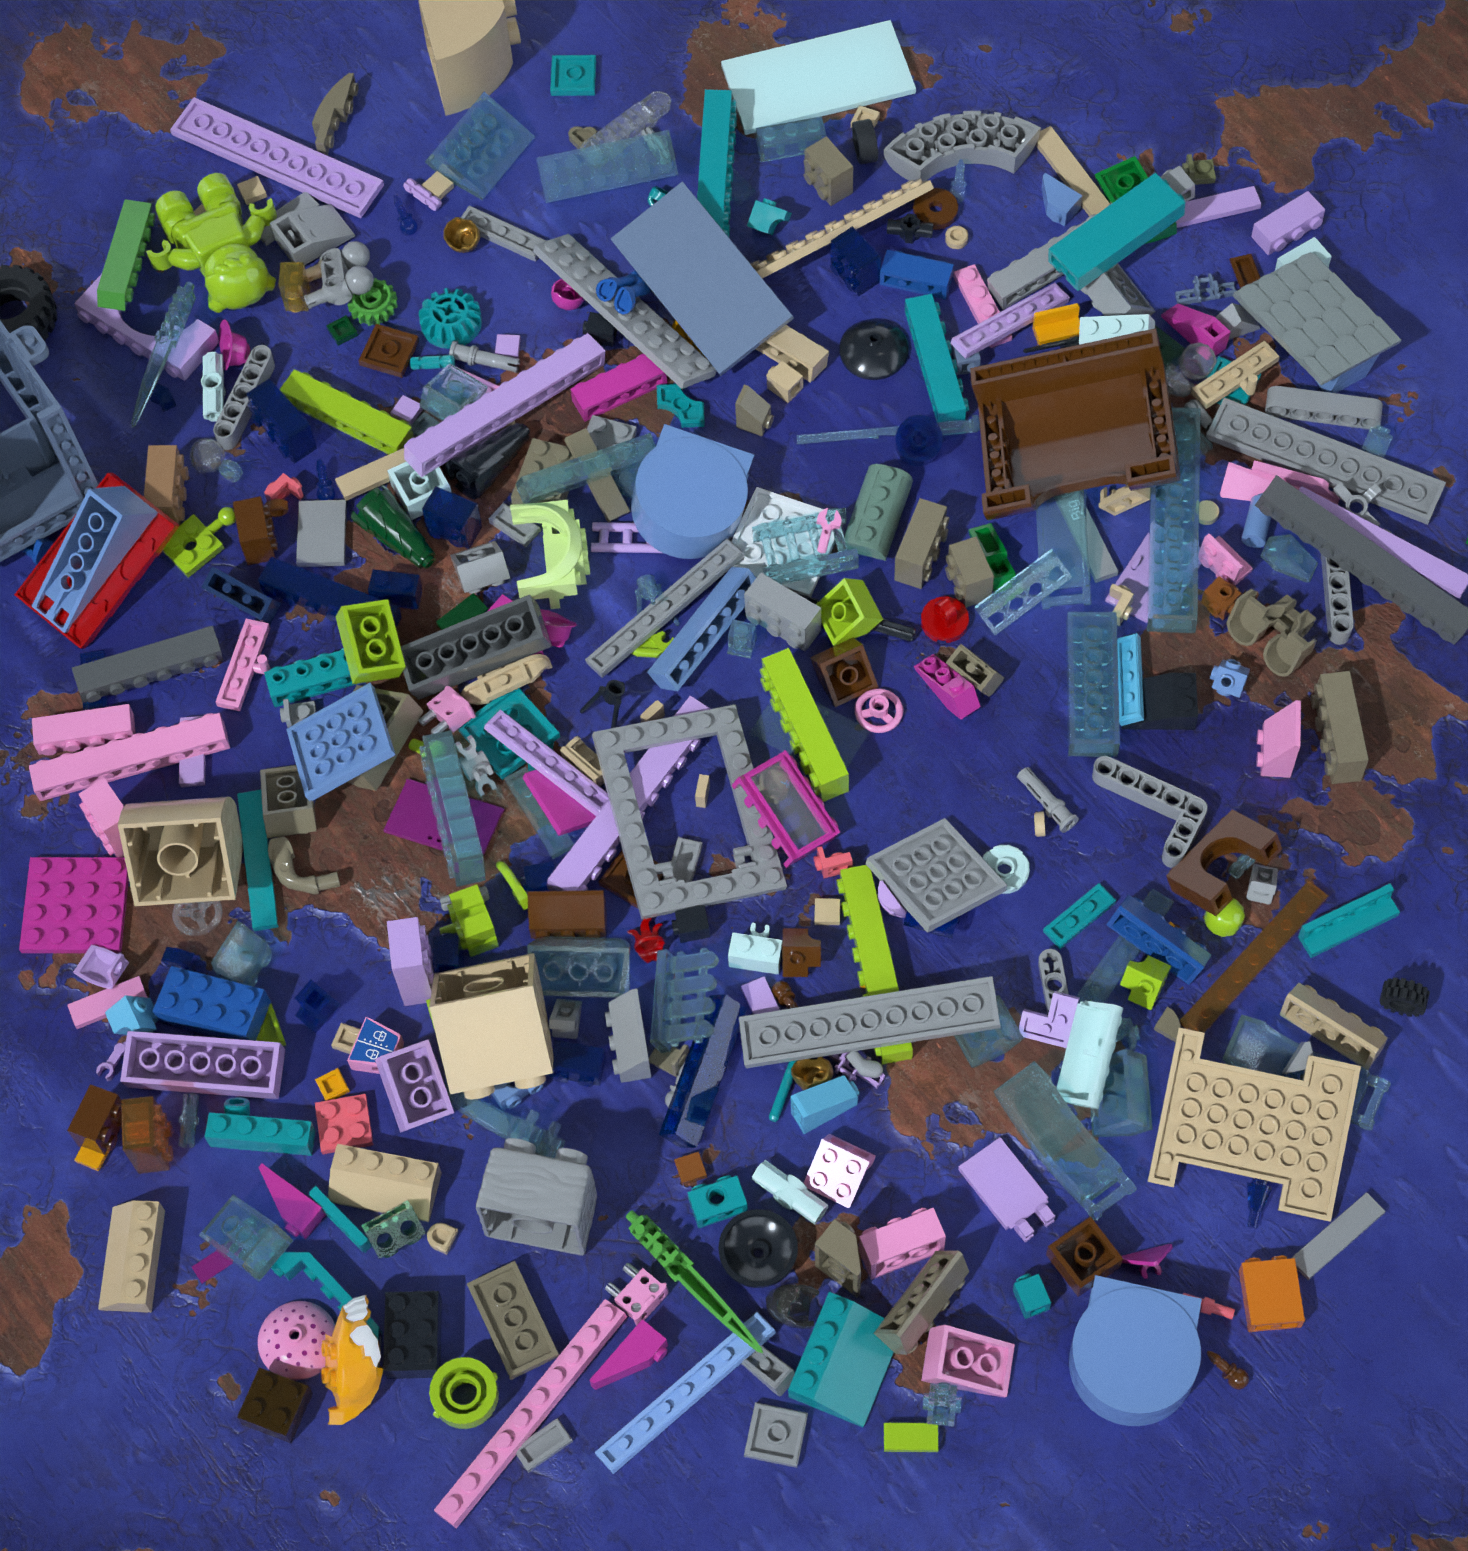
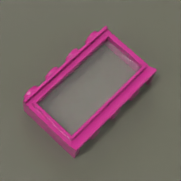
M786 750L746 774L739 776L732 784L734 789L742 786L748 795L744 799L745 805L748 808L755 806L761 815L758 820L759 826L762 829L768 826L774 834L775 838L771 841L772 846L775 849L782 847L789 857L784 863L786 868L817 850V847L831 842L840 833L837 822L829 816L823 801L815 795L809 780L801 774L797 768L796 760Z

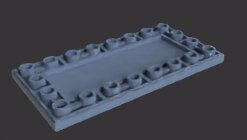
M683 181L611 238L614 245L720 376L794 319L788 309Z

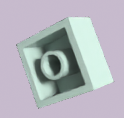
M407 461L387 470L391 486L411 520L453 501L450 485L439 467L423 477Z

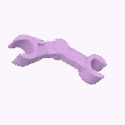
M126 1042L116 1044L107 1062L97 1067L96 1073L99 1077L103 1070L110 1069L105 1078L107 1081L114 1078V1068L121 1057L124 1056Z

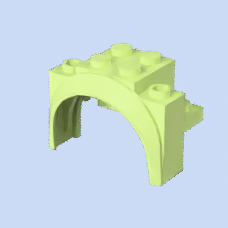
M568 500L510 505L513 525L541 523L544 534L546 573L517 581L519 598L529 594L534 600L549 598L551 609L560 608V599H564V596L578 595L577 586L587 584L586 575H590L585 528H580L579 519L575 520L574 509H569Z

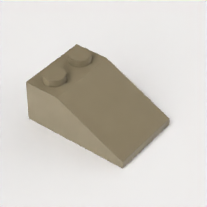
M297 766L260 770L263 818L267 838L316 832L314 800L309 801L305 797Z

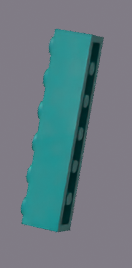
M932 294L905 299L906 319L937 425L940 427L964 422L966 412L969 411L967 398L962 397V380L956 377L958 372L956 360L951 359L950 356L952 353L950 340H946L944 336L946 334V327L944 321L939 319L941 315L939 303L934 302Z

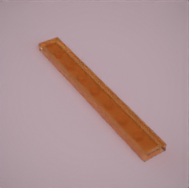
M1308 880L1180 1019V1024L1188 1030L1205 1033L1328 899V895Z

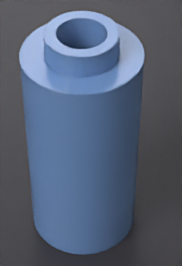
M1263 493L1251 498L1241 539L1243 544L1253 548H1261L1265 545L1271 522L1270 516L1264 515L1259 508L1254 506Z

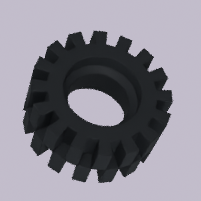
M1389 978L1383 983L1379 1002L1386 1010L1391 1009L1390 1012L1392 1013L1398 1012L1399 1015L1403 1016V1014H1406L1409 1017H1412L1413 1014L1417 1017L1419 1014L1423 1015L1425 1013L1430 991H1428L1427 987H1422L1423 984L1421 983L1415 984L1413 980L1406 981V978H1401V980L1393 978L1392 980Z

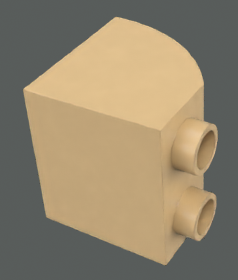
M418 0L426 46L445 115L461 112L480 103L491 95L504 81L513 65L511 45L521 43L516 18L506 19V17L517 15L515 0Z
M231 797L130 803L123 807L118 821V829L134 906L236 900L243 853V840L237 806Z
M534 953L434 974L429 1008L450 1094L464 1092L466 1099H480L494 1093V1085L514 1081L516 1088L529 1089L539 1086L546 1081L545 1075L553 1073V1049Z

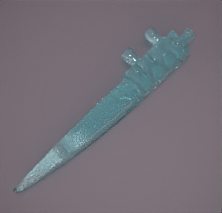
M186 282L184 287H177V291L172 297V303L169 304L168 312L165 314V320L161 324V329L156 333L154 338L156 344L149 359L136 400L131 422L132 428L138 423L162 374L172 348H176L196 299L193 290L195 285L191 282Z
M443 1081L452 1107L504 1139L516 1138L528 1141L536 1146V1155L555 1158L557 1149L563 1147L565 1140L557 1138V1134L562 1126L561 1124L552 1121L546 1132L545 1129L535 1126L540 1115L535 1110L531 1109L526 1120H524L521 1116H513L482 1099H466L464 1092L450 1094L448 1083Z

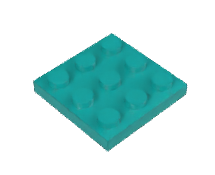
M519 688L492 700L475 713V718H471L458 729L467 741V737L470 735L474 738L476 751L482 750L491 768L502 780L525 764L526 761L484 729L485 724L500 709L547 746L560 738V733Z

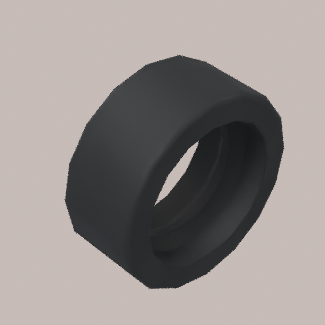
M865 119L853 122L852 136L859 164L877 162L878 146L872 121Z

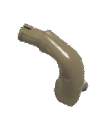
M285 837L270 840L268 854L271 864L281 884L288 889L317 895L319 891L340 887L337 871L317 877L315 875L299 877L294 870L293 858H295L289 840Z

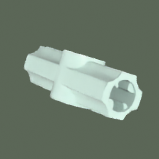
M207 352L203 356V377L201 379L203 387V417L211 422H215L224 407V396L226 393L224 387V357L216 352Z
M766 1160L757 1167L752 1176V1180L773 1194L774 1199L779 1204L789 1210L794 1209L814 1225L821 1220L828 1209V1204L808 1191L805 1184L793 1175L787 1176Z

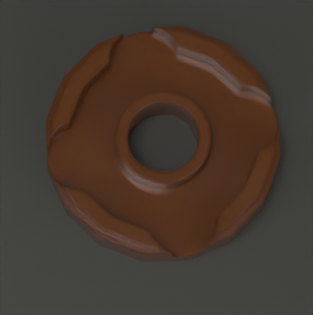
M934 188L915 198L913 213L920 219V222L933 223L934 230L944 229L955 221L958 214L957 199L951 192L945 189ZM933 206H938L941 208V210L939 212H933L930 210V208Z

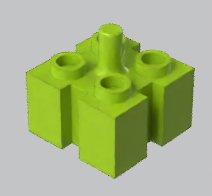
M476 884L449 894L451 904H448L447 908L452 924L439 928L441 936L446 937L457 933L462 950L468 949L470 957L499 947L494 926L478 885Z

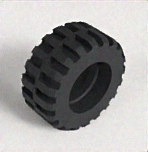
M2 265L0 268V306L16 300L29 302V305L20 315L10 319H0V321L9 333L22 326H33L45 341L49 337L48 332L52 333L54 330V322L57 321L58 316L57 306L47 282L44 281V278L39 273L34 272L33 269L28 267L23 269L20 265H13V267Z

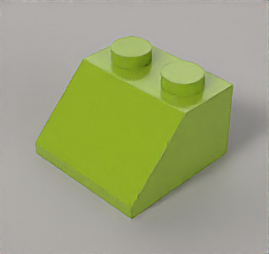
M844 578L816 604L821 608V623L833 646L869 633L883 620L863 580Z

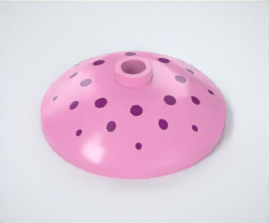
M293 1301L283 1304L267 1316L260 1328L258 1335L260 1357L265 1366L275 1374L295 1381L311 1378L319 1374L322 1368L325 1367V1357L322 1356L321 1344L325 1340V1334L332 1337L335 1323L322 1307L314 1303ZM299 1332L297 1339H291L292 1333Z

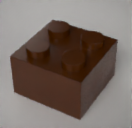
M261 496L234 501L233 507L239 542L247 565L276 560L274 551L278 550V545L273 532L275 528L268 504H263Z
M90 1084L67 1131L78 1147L81 1148L83 1146L105 1155L107 1150L112 1151L115 1148L118 1139L117 1134L120 1128L126 1125L129 1111L118 1094Z
M1091 1216L1050 1244L1046 1256L1078 1297L1093 1287L1095 1275L1108 1277L1121 1267L1123 1261L1122 1256Z

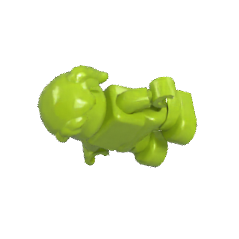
M222 173L209 174L199 182L197 193L203 207L207 211L197 216L185 193L170 191L162 195L157 200L155 207L162 229L169 242L163 240L162 246L164 251L160 253H154L152 250L146 251L151 266L154 269L163 271L172 266L187 271L199 269L205 277V287L209 293L208 307L216 313H220L226 308L230 310L245 308L258 302L267 291H273L276 278L268 273L264 261L257 257L256 253L250 248V246L260 240L264 227L270 226V223L277 219L272 198L268 199V205L260 210L256 209L255 204L250 203L251 216L243 225L240 202L229 179ZM170 243H175L177 248L172 250Z

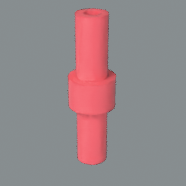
M1183 1293V1295L1196 1297L1187 1293ZM1208 1297L1202 1299L1200 1312L1208 1315L1213 1313L1233 1319L1235 1309L1217 1304L1214 1299Z

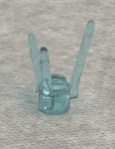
M653 575L641 576L636 581L638 589L635 590L637 615L642 611V598L650 600L651 604L655 605V597L657 594L660 596L663 593L660 584H656ZM675 615L672 620L676 626H679L680 623Z

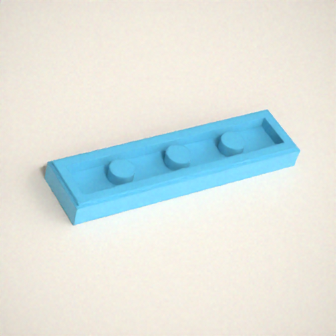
M1136 633L1115 639L1118 723L1121 726L1144 720L1141 637Z

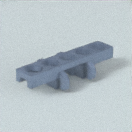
M1211 273L1208 274V277L1199 279L1197 276H1194V280H1192V283H1195L1194 289L1175 292L1177 304L1186 305L1233 297L1234 292H1236L1234 282L1218 284L1217 280L1213 281L1214 277H1212ZM1209 282L1210 288L1200 289V283ZM1226 288H1230V289H1231L1230 291H1225V292H1224V289H1226ZM1208 292L1210 296L1205 298L1201 294ZM1180 296H1186V297H1187V298H1184V299H1179Z

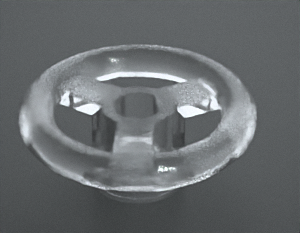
M220 901L177 903L174 905L172 912L173 922L177 929L186 935H205L214 930L220 923L223 913ZM213 904L215 915L213 920L207 925L204 919L205 912ZM180 917H191L194 921H197L199 928L193 929L185 926Z

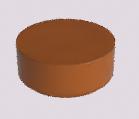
M273 499L264 504H268L272 517L283 516L289 511L288 502L283 499Z

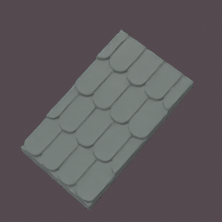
M1311 252L1300 256L1289 264L1281 266L1270 274L1262 276L1259 280L1243 286L1233 294V297L1316 380L1323 392L1337 393L1365 378L1379 354L1394 347L1401 341L1380 316L1377 317L1361 298L1357 297L1334 272L1332 273Z

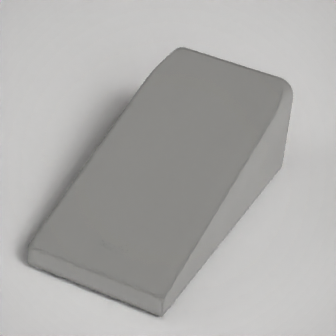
M760 1345L763 1353L755 1351L747 1359L743 1360L741 1364L780 1397L789 1388L795 1372L764 1346Z

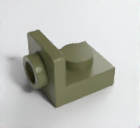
M1187 154L1186 162L1182 163V169L1195 185L1215 183L1216 176L1213 160L1193 161L1192 154Z

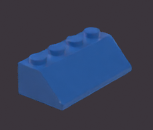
M1129 894L1106 924L1145 954L1171 965L1170 972L1188 985L1202 971L1211 957V954L1207 952L1204 945L1193 942L1183 930L1171 926L1161 914L1152 912L1145 907L1143 901L1139 898L1131 897Z

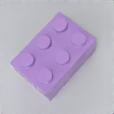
M429 1039L375 1059L400 1133L454 1113Z

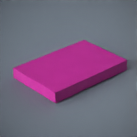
M533 770L524 774L523 780L558 836L587 827L595 819L596 816L539 771Z

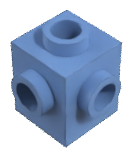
M1222 659L1220 665H1214L1210 676V679L1214 680L1212 688L1216 689V692L1223 696L1233 695L1240 698L1250 668L1241 666L1240 662L1233 659H1227V661Z

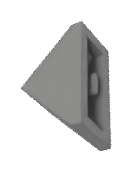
M1231 303L1215 317L1231 331L1229 339L1260 329L1257 320L1243 306Z

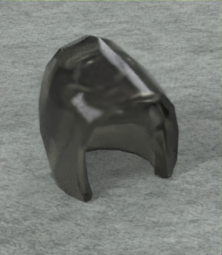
M801 1283L777 1286L765 1298L767 1311L770 1317L785 1326L810 1329L814 1326V1321H809L808 1318L810 1303L813 1295H819V1290L813 1286Z

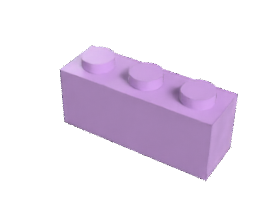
M1307 191L1254 223L1251 237L1267 255L1275 251L1279 252L1291 241L1299 240L1309 230L1317 229L1323 222L1325 209Z

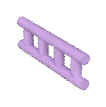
M592 523V531L599 532V543H591V552L662 553L648 542L632 543V533L638 532L634 523ZM609 532H623V543H608Z

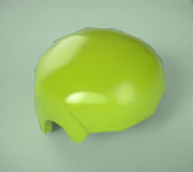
M1232 898L1233 900L1217 916L1207 911L1205 912L1204 920L1206 927L1213 934L1221 937L1232 936L1236 934L1243 924L1245 918L1244 907L1236 899Z

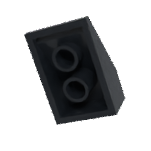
M1168 673L1142 679L1144 720L1121 726V730H1195L1198 720L1196 673Z

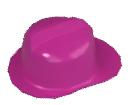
M222 320L219 328V346L224 357V370L226 371L229 366H240L246 363L250 355V346L244 336L231 332L227 320Z
M540 609L551 645L559 648L563 647L565 641L569 639L572 627L577 626V624L555 612Z

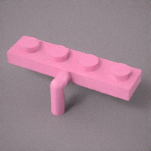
M251 619L245 620L216 699L218 707L240 711L254 672L264 674V672L270 671L271 668L267 657L261 655L270 630L269 623Z

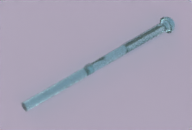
M972 415V419L797 435V445L862 438L879 439L881 435L894 436L922 433L921 437L975 433L980 430V421L977 415Z

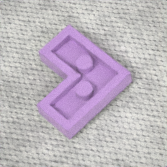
M1055 991L1048 1015L1024 1009L1017 1035L1066 1048L1080 997Z

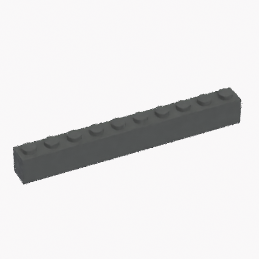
M1275 476L1254 505L1264 515L1270 516L1279 522L1284 529L1290 530L1299 536L1304 543L1312 545L1323 556L1338 563L1343 570L1358 577L1363 584L1371 586L1378 591L1383 598L1391 600L1398 605L1403 612L1414 616L1423 626L1434 630L1443 640L1455 645L1468 629V608L1279 476Z

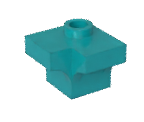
M765 198L763 202L756 200L747 226L773 235L775 227L780 222H789L792 213L775 207L776 202Z

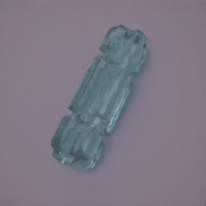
M1241 854L1237 859L1238 861L1229 867L1228 872L1238 879L1256 860Z

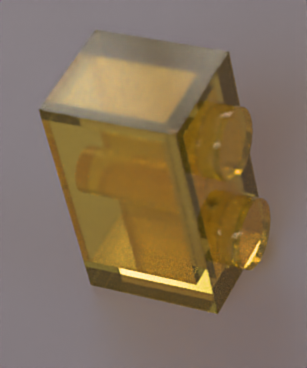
M280 262L278 286L285 310L291 312L308 311L309 308L305 302L304 295L310 294V285L304 263Z

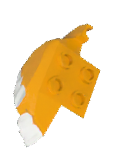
M366 1295L353 1298L342 1306L332 1337L325 1334V1340L321 1344L322 1356L325 1357V1367L321 1370V1380L325 1387L332 1391L337 1405L328 1408V1425H343L358 1416L372 1402L379 1389L383 1367L380 1365L379 1368L377 1367L381 1358L379 1341L367 1325L371 1310L368 1308L369 1301Z

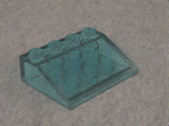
M484 91L427 158L425 163L435 172L438 171L456 186L483 200L535 136Z

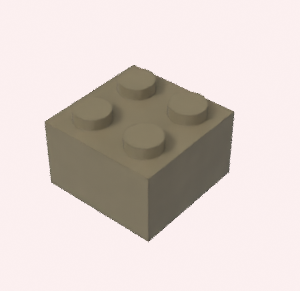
M827 136L804 149V178L809 185L814 186L822 200H826L832 206L853 193V166Z
M977 537L949 545V553L946 556L948 567H945V572L948 580H953L956 598L961 600L966 608L991 600L994 576Z

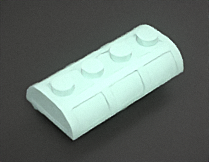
M1091 1001L1077 1003L1055 1092L1057 1097L1061 1098L1060 1101L1099 1109L1103 1099L1105 1081L1109 1074L1111 1056L1116 1046L1115 1040L1118 1028L1122 1022L1123 1007Z

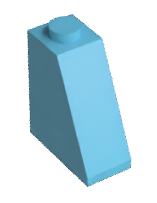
M845 1075L798 1092L790 1096L791 1114L803 1134H806L858 1105V1088L853 1081L849 1082Z

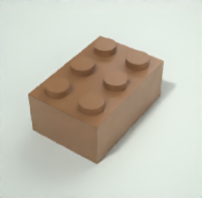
M177 445L148 446L144 497L181 525V521L185 520V509L182 507V504L187 499L184 481L188 480V467L184 466V456L179 453Z

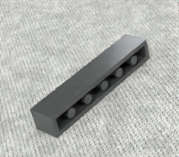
M209 626L72 667V671L82 702H95L103 696L110 694L118 695L133 687L142 688L153 681L168 680L176 674H188L196 668L214 666L218 662L223 661L214 628Z

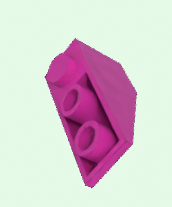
M1176 304L1161 314V317L1208 360L1226 349L1231 331L1215 317L1181 304Z
M934 654L914 666L918 674L946 708L959 719H963L980 708L974 685Z

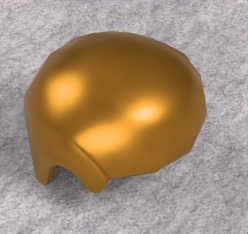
M455 217L447 222L443 230V238L454 251L468 253L477 247L480 240V230L470 219Z
M818 1057V1059L809 1058L797 1060L791 1068V1074L797 1085L802 1090H806L830 1081L833 1077V1068L830 1061L823 1057Z

